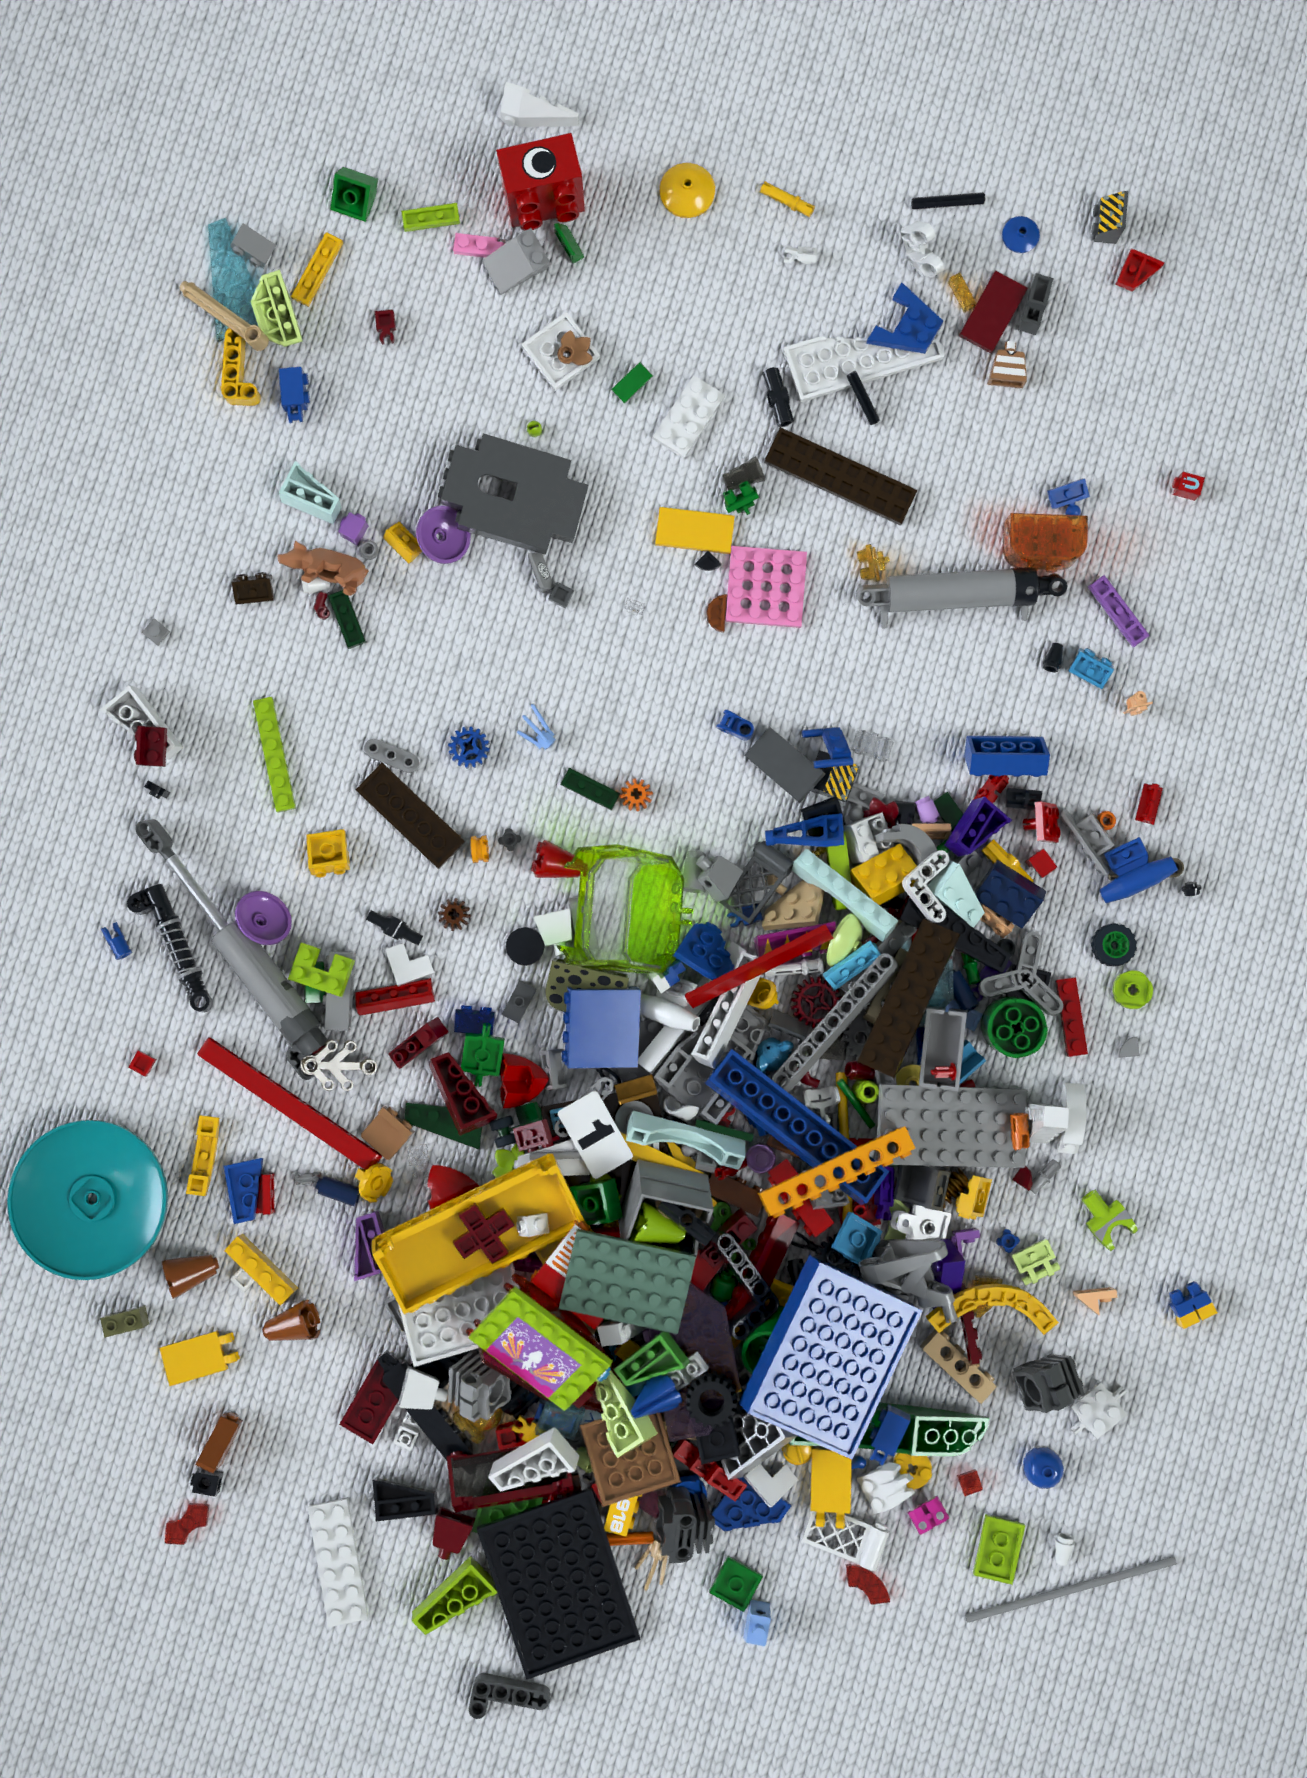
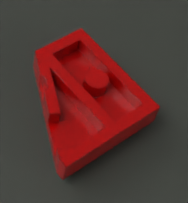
M1131 248L1115 285L1133 292L1160 270L1165 262Z

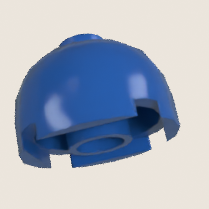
M1048 1447L1033 1448L1026 1454L1023 1460L1025 1477L1032 1485L1038 1488L1049 1489L1055 1487L1063 1477L1064 1466L1062 1460L1054 1450Z

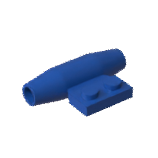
M1138 837L1104 853L1111 870L1119 877L1099 891L1106 904L1125 899L1159 884L1177 872L1178 868L1172 856L1148 863L1149 854L1141 838Z

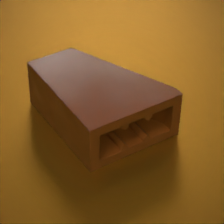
M225 1412L220 1417L195 1464L196 1466L214 1473L223 1464L243 1422L242 1419H239V1415L233 1412Z

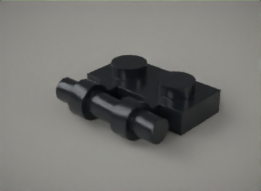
M524 1381L511 1394V1400L500 1408L504 1413L513 1416L517 1420L519 1415L524 1416L530 1406L539 1402L542 1394Z

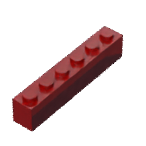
M773 1215L768 1216L766 1227L758 1236L756 1248L749 1256V1260L769 1287L800 1224L785 1215L776 1218ZM745 1268V1269L743 1270V1272H742V1275H743V1276H745V1275L747 1274V1272H748V1269H747V1268ZM740 1283L733 1289L732 1298L724 1308L722 1319L729 1321L752 1300ZM758 1283L754 1286V1292L759 1288ZM755 1312L750 1315V1320L755 1317Z

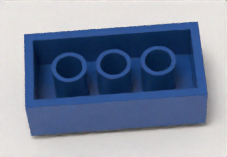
M967 736L964 757L970 775H1012L1015 777L1031 775L1039 777L1041 775L1047 776L1050 753L1044 737Z

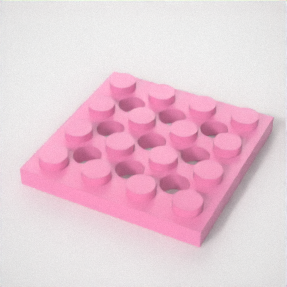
M731 546L725 622L801 628L807 552ZM750 562L754 565V569L746 571L743 565ZM770 564L773 567V571L766 573L763 571L762 566ZM788 565L791 567L792 572L784 574L781 568ZM750 581L753 587L750 590H745L742 587V583ZM767 582L771 585L772 589L765 592L761 589V584ZM782 584L790 586L788 593L781 592L780 586ZM744 599L749 600L751 607L748 609L743 608L740 604L741 601ZM760 602H769L770 608L762 610L759 606ZM785 602L788 604L789 610L782 612L779 610L778 605Z

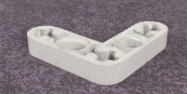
M943 850L930 854L905 876L902 882L904 890L927 920L932 923L942 922L946 917L944 907L926 885L949 863V856ZM938 856H941V862L933 865L932 863L938 860ZM924 866L928 867L930 870V874L928 877L924 876L922 873V868ZM910 880H914V881H915V883L913 884V885H914L913 887L910 886V884H911V881H910ZM922 893L928 897L926 904H923L920 900ZM934 911L939 912L936 918L933 916L935 914Z

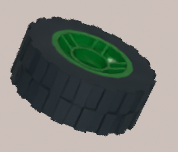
M1114 923L1102 926L1092 937V953H1094L1095 958L1100 963L1106 964V966L1124 965L1131 961L1130 959L1134 957V953L1137 951V940H1135L1134 933L1122 924ZM1114 941L1115 944H1118V947L1112 948L1111 943Z

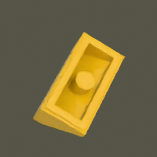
M400 521L385 531L384 540L408 564L422 553L417 539Z

